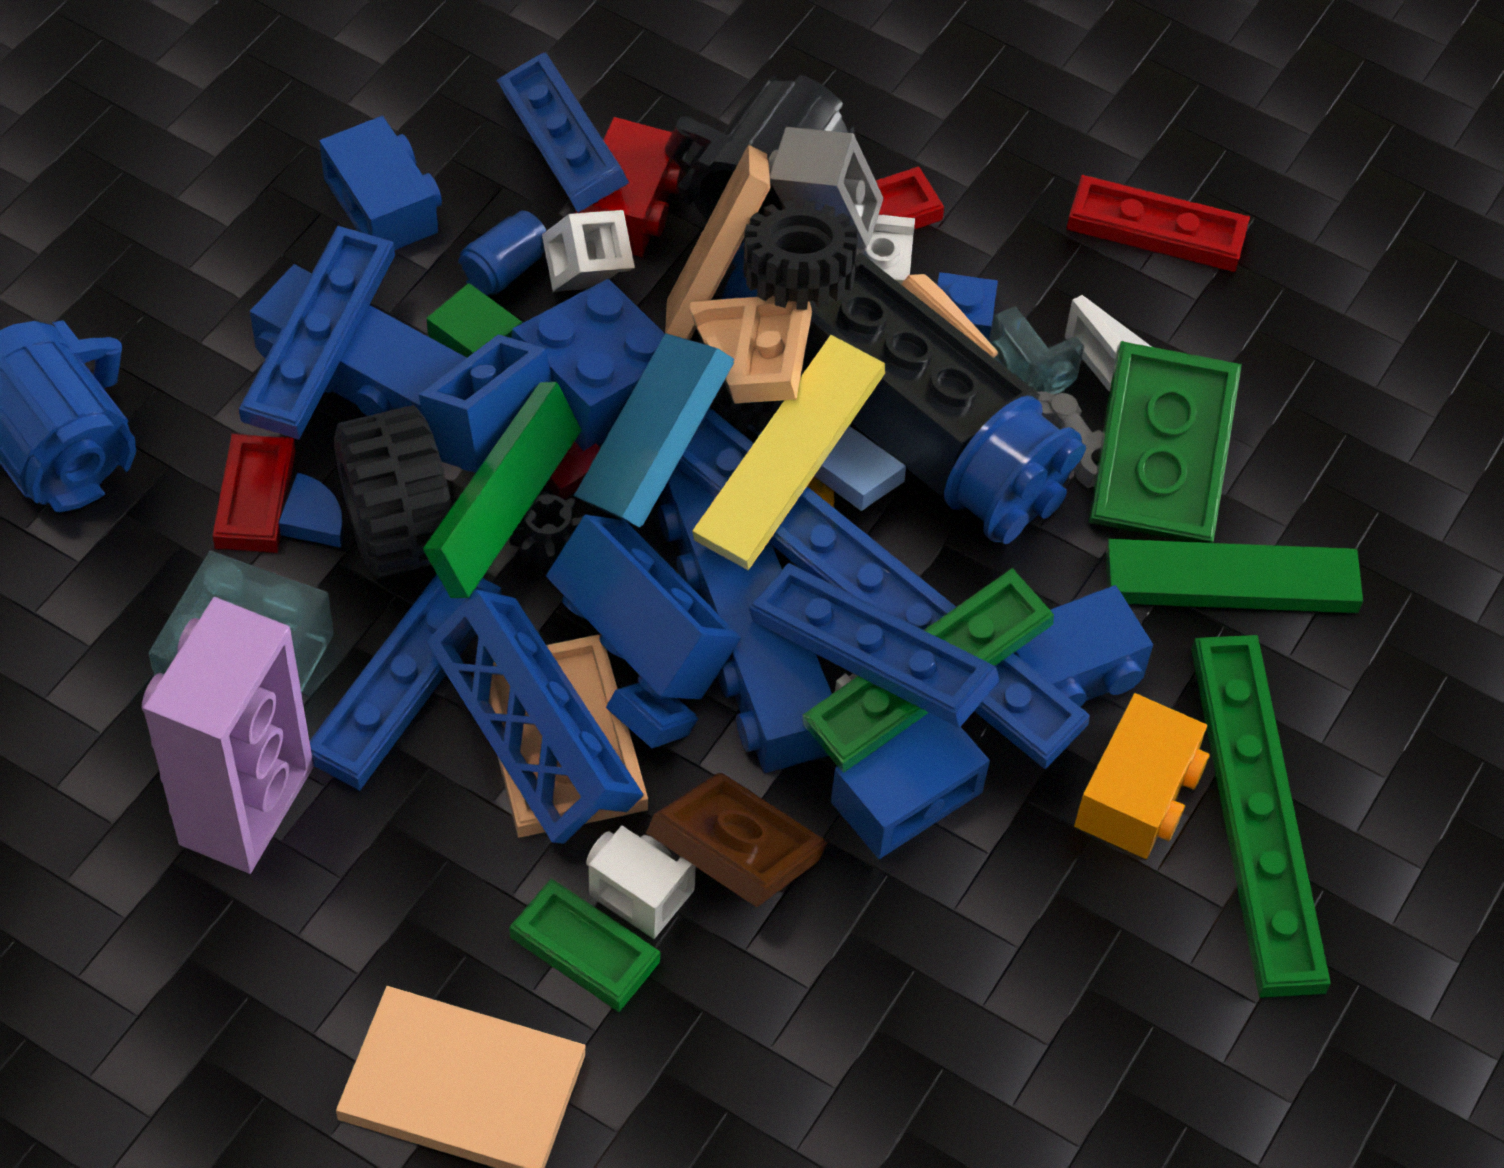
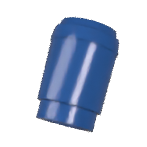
M522 210L514 216H508L475 241L469 243L461 251L460 258L458 259V263L462 265L468 277L466 283H470L486 296L496 295L507 288L511 282L537 262L545 252L542 234L547 230L541 221L532 213Z

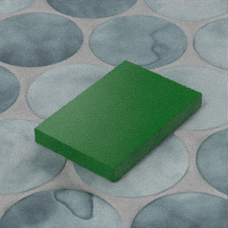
M1120 341L1116 351L1088 523L1185 542H1214L1242 364Z

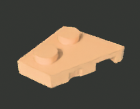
M771 296L767 301L759 297L691 302L690 311L704 344L718 348L734 358V364L724 380V384L734 403L797 399L812 315L809 301L807 309H796L797 302L789 300L785 308L775 306V296Z

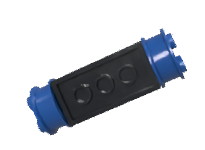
M743 243L733 258V265L736 268L727 282L722 299L757 297V289L750 290L746 285V277H744ZM862 253L857 254L854 285L850 291L845 289V297L836 301L829 296L828 306L820 308L817 307L814 301H809L812 315L802 365L803 373L830 335L884 362L885 375L851 423L890 455L906 465L907 469L940 496L944 495L946 504L952 509L963 510L967 508L983 521L984 534L988 539L993 542L1008 544L1038 515L1046 519L1060 507L1067 495V490L1063 487V484L1082 459L1086 451V445L1082 443V437L1075 429L1070 427L1058 429L1042 416L1043 408L1040 401H1038L1039 393Z

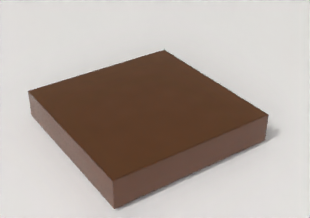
M718 772L655 813L646 834L755 907L760 906L816 864L827 845L823 838L722 772Z

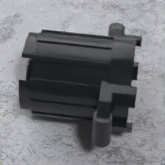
M799 75L795 82L789 80L787 82L777 81L776 76H772L755 92L753 91L723 133L706 124L696 122L693 118L681 117L678 119L665 146L667 156L673 159L687 173L678 185L680 198L688 205L694 201L695 206L708 222L748 145L766 153L769 160L771 153L775 149H779L786 127L854 134V126L847 129L841 118L842 115L839 113L843 103L824 85L806 76ZM693 142L702 146L697 154L690 150ZM770 185V190L757 212L763 216L764 207L773 204L779 211L783 207L772 185Z

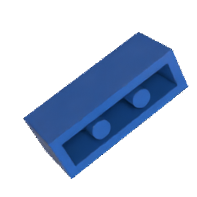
M584 515L546 575L564 595L562 597L564 605L574 614L587 619L601 634L599 638L601 644L612 654L625 659L639 674V684L647 692L659 699L684 698L701 700L741 640V637L624 520Z

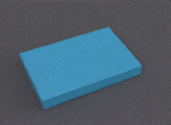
M665 333L574 496L594 508L637 527L643 526L732 368L734 358L718 348Z

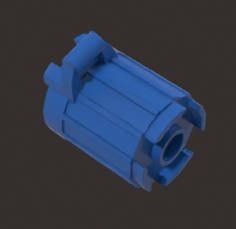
M64 320L52 322L53 325L37 321L13 324L0 330V464L26 498L30 497L37 504L38 501L40 504L45 505L49 503L55 512L79 509L105 495V492L99 486L103 483L102 481L118 465H121L127 473L136 454L135 437L130 432L127 424L129 421L104 390L106 387L115 385L118 381L122 344L112 337L78 340ZM95 360L94 373H91L84 363Z

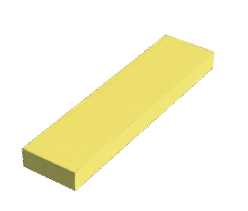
M830 335L800 377L797 399L783 401L692 530L694 541L749 571L885 375V363Z

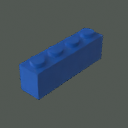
M295 264L250 310L255 348L265 359L312 274ZM369 305L324 392H334L353 402L367 416L412 405L422 414L418 394L465 360L466 357Z

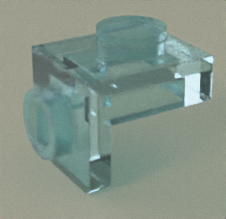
M1016 306L995 314L990 343L999 353L994 359L1036 392L1057 394L1067 389L1077 379L1084 351V345L1077 336L1047 348Z

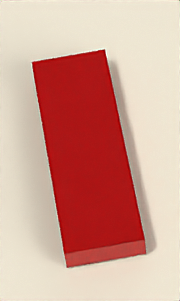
M1081 175L1066 230L1236 272L1250 216Z

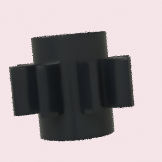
M543 491L542 495L537 496L509 538L510 545L521 546V564L523 566L532 563L539 568L547 569L549 572L582 520L581 517L576 518V500L570 498L565 501L559 496L550 495L548 491Z

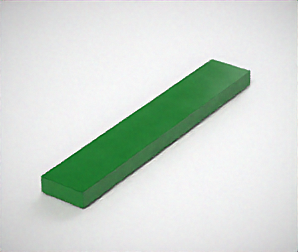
M1258 635L1195 638L1191 651L1205 723L1207 724V734L1259 998L1326 994L1331 983Z

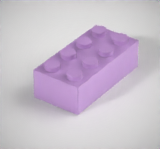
M213 597L200 619L193 618L185 626L179 639L177 655L165 674L158 673L150 681L143 696L142 711L145 714L151 737V745L154 748L160 771V779L163 782L169 805V813L172 817L179 845L251 874L311 773L314 764L290 626Z

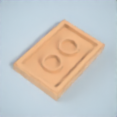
M750 145L747 146L667 299L665 333L688 340L691 339L696 330L690 311L691 302L712 299L744 239L746 224L750 225V218L758 212L770 190L769 160L766 153Z
M601 634L546 646L644 796L627 812L599 809L586 823L648 810V796L629 728L606 708L617 686L607 650L599 640ZM492 675L489 704L496 714H507L510 685L503 675ZM524 724L520 752L527 764L539 765L542 735L535 725ZM498 757L518 838L544 833L545 830ZM557 760V767H561L560 763ZM533 772L534 775H535L536 778H537V777H538V773ZM556 775L552 803L560 816H562L581 796L568 776Z
M386 986L337 1106V1118L346 1123L494 1168H545L585 1058V1045Z

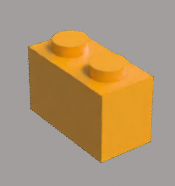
M1134 693L1082 796L1074 827L1147 860L1157 838L1159 837L1169 842L1175 832L1185 808L1184 804L1176 801L1182 786L1194 790L1205 769L1210 754L1200 750L1207 724Z

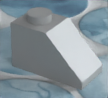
M786 127L779 149H775L769 158L770 185L773 186L782 205L783 201L793 200L795 208H804V200L815 201V210L820 211L825 204L834 207V217L844 213L850 218L849 225L855 224L858 238L857 248H867L883 202V196L853 133Z

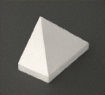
M1083 295L1072 300L1065 338L1110 392L1116 351L1120 341L1145 346L1150 345Z

